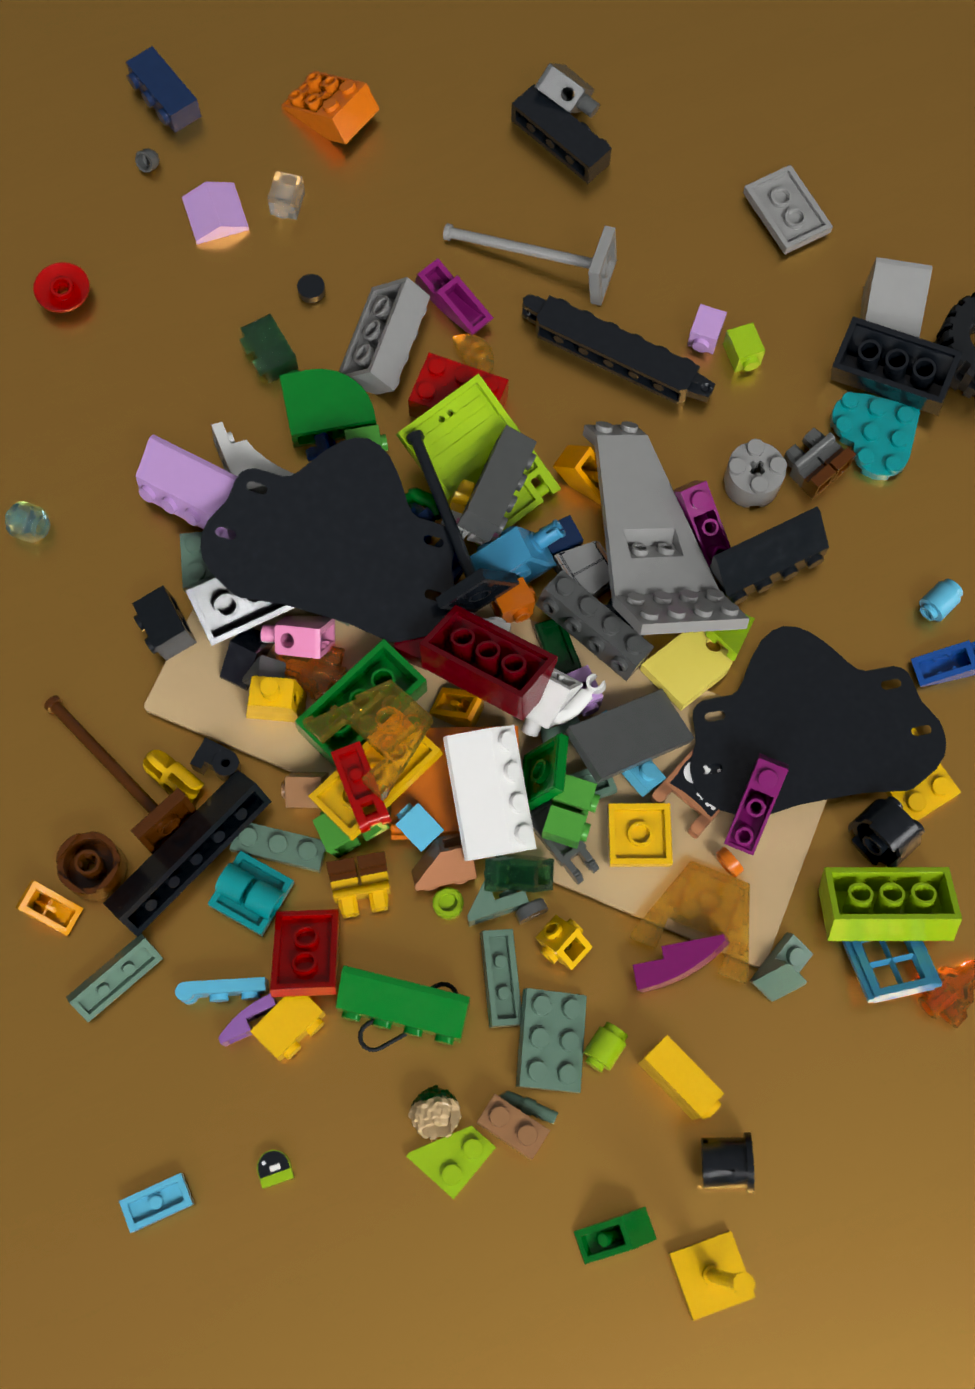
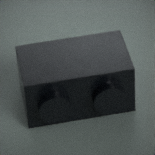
M163 585L132 603L137 612L134 619L143 632L146 631L148 637L145 638V642L153 654L158 652L167 661L197 643L175 598Z

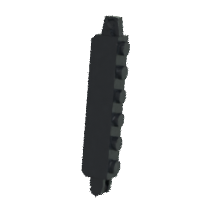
M532 294L523 297L522 316L536 325L535 331L539 339L675 404L685 402L687 396L706 403L710 399L715 383L699 374L700 366L696 365L691 359L679 357L663 346H656L646 341L638 334H631L620 329L615 323L605 322L587 310H580L570 305L564 299H557L549 295L547 300Z

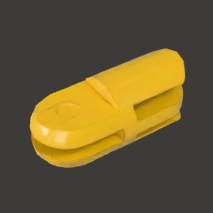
M151 750L143 759L144 770L169 794L179 788L193 803L199 794V790L204 786V783L180 762H176L171 756L161 750Z

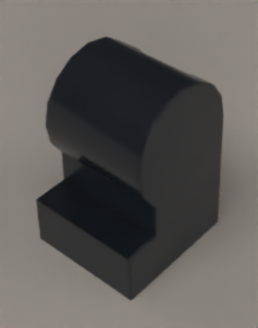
M206 737L190 762L194 771L204 775L209 768L215 771L217 777L223 781H227L237 770L241 771V764L233 751Z

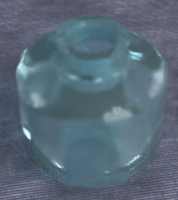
M20 501L13 504L6 512L5 526L9 535L28 543H35L48 534L50 520L46 510L42 507L26 501Z

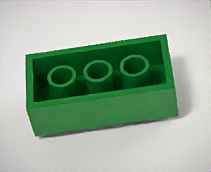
M383 639L295 720L298 732L336 768L330 752L358 741L363 745L398 711L403 714L427 692V680Z

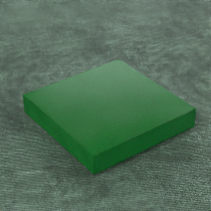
M559 733L524 755L522 770L530 811L564 792L569 736Z

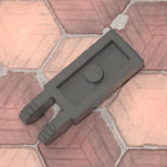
M550 799L530 811L533 831L560 866H564L574 882L579 885L584 879L582 873L575 867L571 859L579 854L587 869L593 873L598 871L599 867L587 851V846L583 841H579L578 847L575 849L541 838L549 809L552 805Z

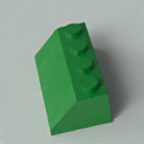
M343 965L336 1009L342 1012V1018L350 1021L360 1022L362 1017L373 1020L372 1025L378 1028L391 1030L392 1025L404 1028V1034L422 1038V1034L426 1033L434 1035L435 1042L453 1046L454 1041L461 1042L470 1006V997Z

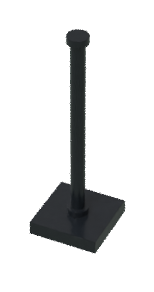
M416 430L406 436L407 442L413 446L466 577L436 597V601L440 609L451 610L457 605L469 612L475 613L519 585V581L515 573L483 568L476 571L423 442L425 436L421 430Z

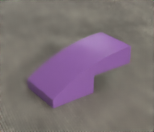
M270 993L241 1011L218 1037L220 1044L226 1047L253 1035L250 1032L252 1029L250 1022L266 1015L277 1004L275 997H271Z

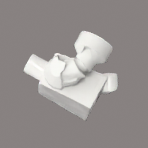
M554 668L541 700L525 718L521 729L522 732L526 735L537 737L541 727L549 729L557 724L564 725L582 712L593 699L592 694H601L605 691V680L599 687H591L597 675L590 674L586 679L587 687L583 689L582 682Z

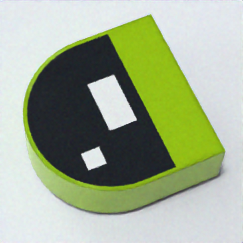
M267 1151L258 1160L257 1172L262 1189L295 1178L288 1156L281 1151Z

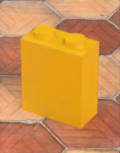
M668 1035L638 1063L692 1121L700 1117L703 1120L707 1117L710 1118L721 1107L722 1103L718 1099L724 1092Z

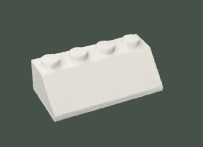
M515 726L492 727L444 736L443 741L464 860L471 861L537 849Z

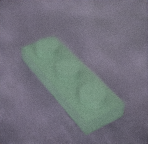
M250 823L231 842L230 846L231 852L239 853L241 850L252 857L318 873L321 872L326 854V849L321 839Z
M513 929L480 932L489 1028L520 1026L521 999Z
M141 933L66 998L89 1023L158 964L163 957Z

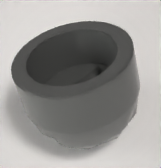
M146 148L138 151L135 155L136 165L142 172L148 173L159 165L160 159L154 150Z

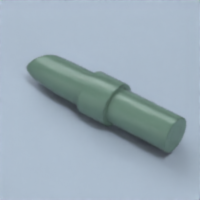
M505 1091L499 1095V1097L520 1109L523 1113L529 1116L533 1115L554 1125L558 1115L557 1111L538 1104L536 1100L527 1096L525 1098L511 1091Z

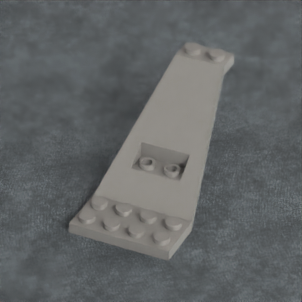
M598 421L596 425H584L583 436L595 446L612 604L615 610L639 635L747 629L749 617L719 590L648 435L638 428L636 423L624 421L621 425H612L604 421Z

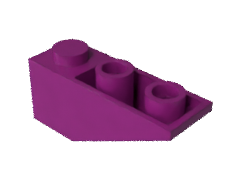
M695 480L673 491L710 567L714 555L731 548L707 481Z
M759 753L724 844L754 855L788 773V764Z

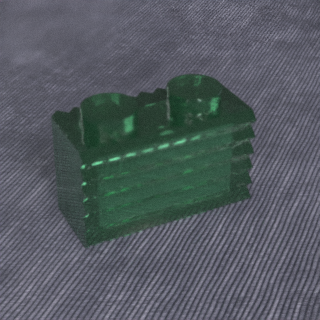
M271 314L240 328L242 338L239 339V342L245 354L251 353L255 360L252 361V364L259 377L264 375L268 383H272L273 380L280 378L279 375L298 369L295 353H293Z

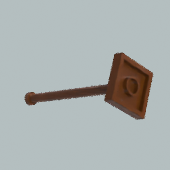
M57 695L50 697L44 704L47 712L54 713L149 813L130 831L153 854L197 809L179 788L158 805L62 705L63 701Z

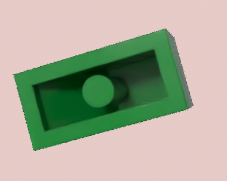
M641 1207L574 1231L585 1264L634 1250L657 1240L646 1207Z

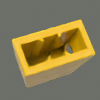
M251 676L246 718L295 722L305 712L307 693L294 679Z

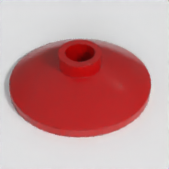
M67 262L55 263L44 268L37 275L33 285L34 295L38 303L46 310L56 313L69 312L78 308L86 300L90 290V283L86 273L77 265Z

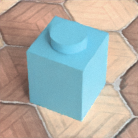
M408 803L396 815L400 820L395 825L421 852L444 831L419 803L414 807L411 803Z

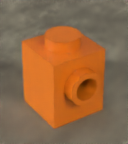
M523 577L518 578L519 585L489 603L495 616L504 619L506 623L514 621L520 623L533 615L537 596L534 588L531 585L528 586Z

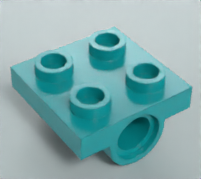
M240 850L233 863H229L220 874L215 885V892L207 904L209 907L263 936L295 882Z

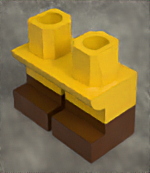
M385 851L357 856L362 882L361 886L359 885L354 857L326 862L335 903L338 904L343 918L360 915L357 900L369 898L372 912L388 910V894H391Z

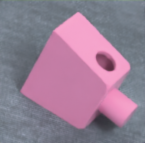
M285 616L275 625L262 626L261 641L263 643H275V653L278 655L321 659L335 646V619L325 616Z

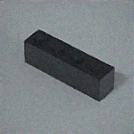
M535 84L512 102L511 121L587 184L610 165L612 148L603 138H599L585 123L578 121L570 112L536 89Z

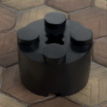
M889 796L887 799H876L848 826L849 832L853 829L855 837L852 839V842L857 850L872 864L877 865L881 862L887 865L886 867H897L921 844V836L925 833L922 824L912 819L903 810L900 801L892 796Z

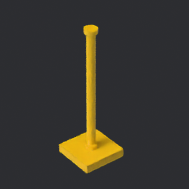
M732 1231L721 1233L668 1253L693 1321L756 1298L754 1294L755 1280L752 1275L746 1272Z

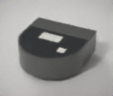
M538 898L519 907L515 912V916L521 925L548 912V907L544 899Z

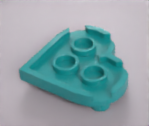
M847 392L836 403L830 415V427L840 437L839 441L851 447L852 451L856 453L854 459L857 466L862 469L861 473L873 480H888L889 477L895 476L899 472L901 473L910 458L921 410L865 393Z

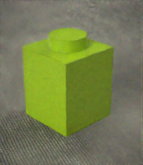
M754 323L727 330L723 346L734 372L742 370L751 371L761 365L765 349Z

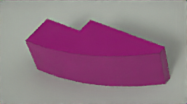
M438 258L417 274L414 283L430 295V300L449 319L471 336L493 320V316L458 275L454 277Z
M725 934L661 946L664 959L633 964L637 990L647 992L680 981L700 970L729 945L728 937Z

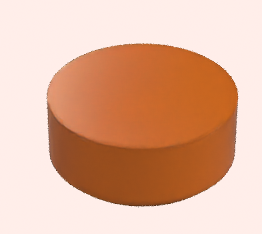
M726 847L721 848L715 853L716 859L730 876L736 878L744 871L742 865Z

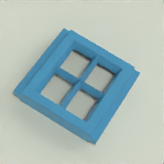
M842 941L868 1003L887 1001L934 990L936 987L942 986V981L923 941H904L909 954L892 957L886 941H879L887 959L875 962L869 961L862 943L871 941ZM912 959L921 979L904 983L895 963ZM890 965L898 984L881 988L873 968Z

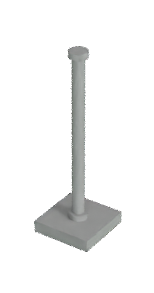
M449 223L445 225L443 231L444 240L456 239L589 269L590 303L599 306L602 305L617 262L616 228L604 226L592 258L454 228L453 224Z

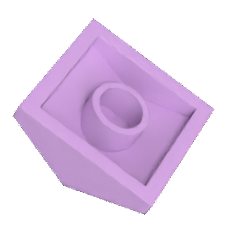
M204 182L182 196L197 244L249 230L234 182Z

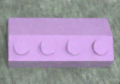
M153 434L149 437L135 477L139 488L138 492L146 502H152L162 507L169 514H175L185 519L190 525L204 529L210 517L226 502L238 476ZM218 527L215 530L216 535L230 540L236 537V533L233 530Z

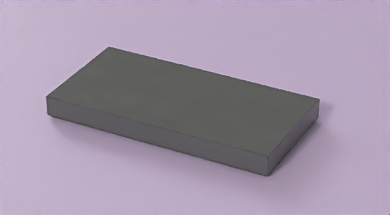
M663 689L568 727L565 731L597 784L685 746L694 739V736Z

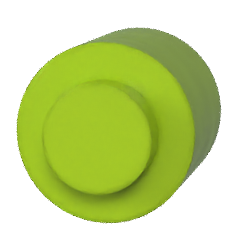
M606 1022L604 1027H599L583 1053L588 1057L585 1062L599 1072H602L604 1068L610 1071L626 1047L625 1041L628 1035L614 1024Z

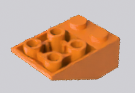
M314 71L307 75L305 81L296 90L292 91L281 104L284 110L326 139L345 145L379 110L367 83L319 71Z

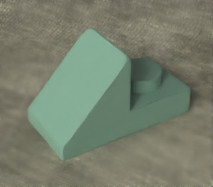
M486 877L467 915L469 927L515 912L519 907L529 902L525 890L517 892L516 888L500 893V898L495 900Z
M787 932L750 979V982L769 1001L773 1002L807 983L799 972L812 957L813 953L794 934Z

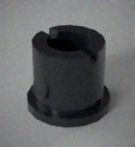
M744 1132L743 1137L701 1138L703 1188H746L747 1193H754V1157L751 1132Z

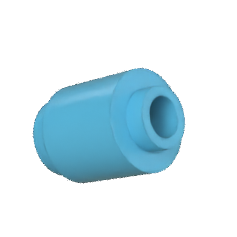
M951 579L939 581L919 601L921 614L929 621H942L961 602V597L963 596L962 588Z

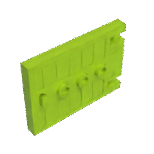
M478 373L399 431L396 436L422 470L413 446L408 444L406 436L416 430L423 432L425 436L423 442L447 501H449V498L457 490L462 480L465 479L475 484L477 483L492 448L504 427L507 425L518 432L520 430ZM534 450L532 453L536 455V458L530 469H525L523 474L527 475V478L521 490H515L514 495L518 497L511 512L506 511L504 517L508 518V521L503 531L543 503L542 497L548 493L551 496L561 489ZM535 477L541 482L536 488L530 482Z

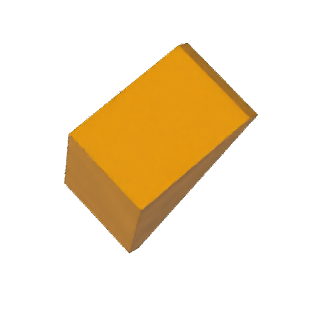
M442 687L429 713L456 727H475L484 709V700L465 690Z
M34 880L30 881L15 907L25 915L66 936L69 935L83 910L79 905Z

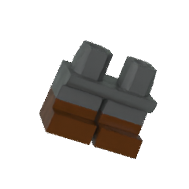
M816 428L810 430L802 440V443L810 449L807 453H804L795 444L785 452L783 457L792 468L789 476L811 499H814L831 482L851 466L856 456V453L849 447L846 449L841 447L835 441L836 439L832 432L825 436Z

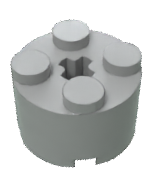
M752 439L740 445L731 454L724 473L726 494L734 503L742 507H763L768 505L776 498L783 483L787 468L786 460L776 448L764 443L760 439Z

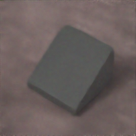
M261 655L244 675L242 682L250 685L251 676L285 678L286 663Z

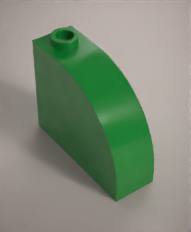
M329 369L291 370L286 374L279 375L294 448L345 439L344 430L377 425L370 397L363 387L351 377Z

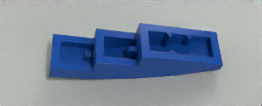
M968 640L912 658L911 662L920 687L974 676L975 641L970 643Z

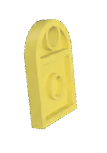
M704 632L681 633L643 662L640 667V671L659 690L663 689L669 700L680 711L721 680L728 673L733 662L727 657L728 650L719 641L716 643L720 646V651L715 652L708 649L706 643L712 641L706 637Z

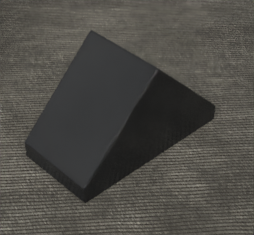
M253 627L239 633L229 643L220 678L247 691L250 685L242 682L244 675L259 656L268 655L274 643H263L261 641V631Z

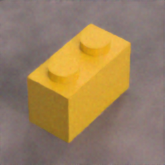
M309 996L283 997L250 1032L279 1061L284 1057L289 1060L301 1048L299 1042L307 1034L313 1036L324 1025L325 1022L322 1018L326 1014Z

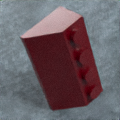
M457 605L419 643L422 668L522 721L541 700L558 661V656Z

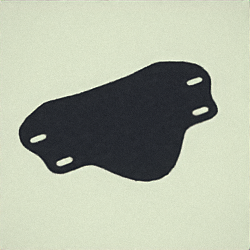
M352 438L341 441L322 452L292 476H280L256 468L242 471L236 478L226 502L210 517L202 532L200 545L202 559L209 571L233 595L240 598L283 604L348 623L388 642L395 643L427 636L450 612L447 609H440L437 601L425 597L426 590L444 593L454 586L452 560L455 550L444 525L419 518L412 513L400 477L390 456L379 444L368 438ZM255 482L265 485L267 492L260 494L247 489V484ZM218 527L233 530L236 533V537L233 540L216 535L215 530ZM431 535L440 538L444 544L442 547L426 544L424 537Z
M782 626L771 631L761 640L750 660L738 691L729 696L703 700L694 708L693 724L696 743L691 759L690 773L693 784L704 801L719 810L735 815L759 753L786 763L789 766V770L771 811V814L797 805L843 796L914 789L933 773L945 756L946 738L940 721L921 701L914 682L906 670L895 666L868 671L857 669L831 646L811 632L798 627ZM898 679L901 682V686L898 688L885 690L881 687L883 681ZM722 711L725 714L722 720L709 722L705 719V715L710 712ZM924 725L931 727V733L914 736L911 733L914 727ZM717 763L722 766L721 772L704 774L702 772V767L705 765Z

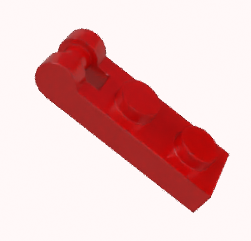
M358 741L330 752L361 833L370 831V827L379 823L385 825L392 822L361 742ZM375 804L377 811L365 815L363 808Z

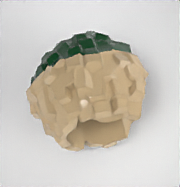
M438 1085L422 1091L412 1102L408 1117L411 1119L412 1125L423 1138L435 1140L436 1137H450L462 1118L460 1105L455 1096L449 1090L439 1088Z

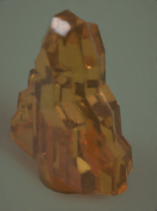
M331 646L329 652L321 659L278 654L275 657L276 660L286 663L285 675L296 678L298 684L304 690L310 692V698L315 701L348 672V668L342 666L344 648Z
M975 960L964 961L956 968L943 966L937 970L942 986L936 987L934 990L921 992L923 995L918 998L920 1006L931 1018L937 1019L941 1016L956 1029L968 1017L966 1010L974 1002ZM919 974L914 977V980L921 979Z

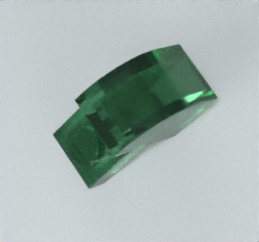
M499 855L495 858L486 859L484 891L498 892L514 889L534 893L553 890L554 859L528 855Z

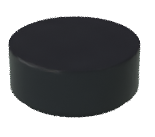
M315 274L304 275L297 283L298 295L306 303L319 302L325 295L323 279Z

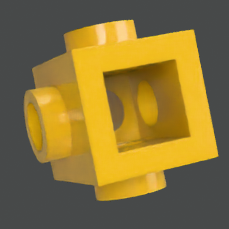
M557 915L535 937L543 947L540 952L546 959L553 964L558 961L570 970H573L592 948V945L582 934L584 930L574 920L569 919L565 921Z

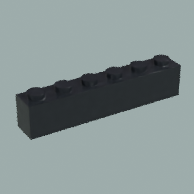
M237 770L103 904L138 937L272 801L254 781Z

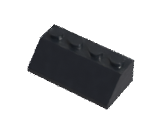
M853 316L832 365L831 380L938 416L963 352Z
M815 507L714 555L709 569L719 590L733 604L738 605L745 601L749 594L755 591L762 593L770 589L774 585L773 582L780 579L787 581L799 573L798 570L806 566L811 569L824 561L829 545L819 508Z

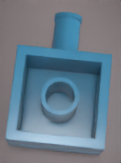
M556 519L536 533L518 526H512L502 531L501 536L493 542L480 545L477 548V552L470 557L476 571L483 568L515 573L517 579L523 577L528 584L557 565L548 546L558 539L565 537L566 533L565 530L560 531L563 526Z

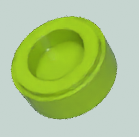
M445 887L436 892L433 897V909L438 917L451 920L461 914L464 901L458 890Z

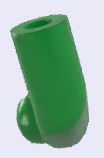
M417 487L408 490V493L405 494L408 504L415 502L424 508L428 507L434 514L436 521L441 519L431 493Z

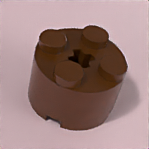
M89 831L88 833L72 835L61 845L56 857L57 874L60 881L74 894L87 900L101 901L113 894L121 886L127 871V862L122 851L111 839L99 832ZM90 862L96 864L93 869L87 867Z

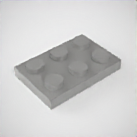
M791 165L744 186L743 194L784 255L831 233L832 224Z

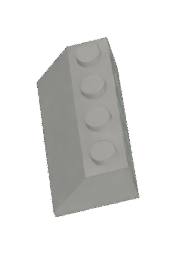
M408 277L372 287L339 372L354 379L366 392L378 395L394 391L400 382L399 377L402 369L408 361L412 343L418 335L417 330L420 322L426 314L430 295Z

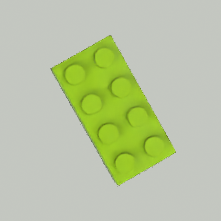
M824 867L818 891L828 941H954L962 921V916L949 867Z

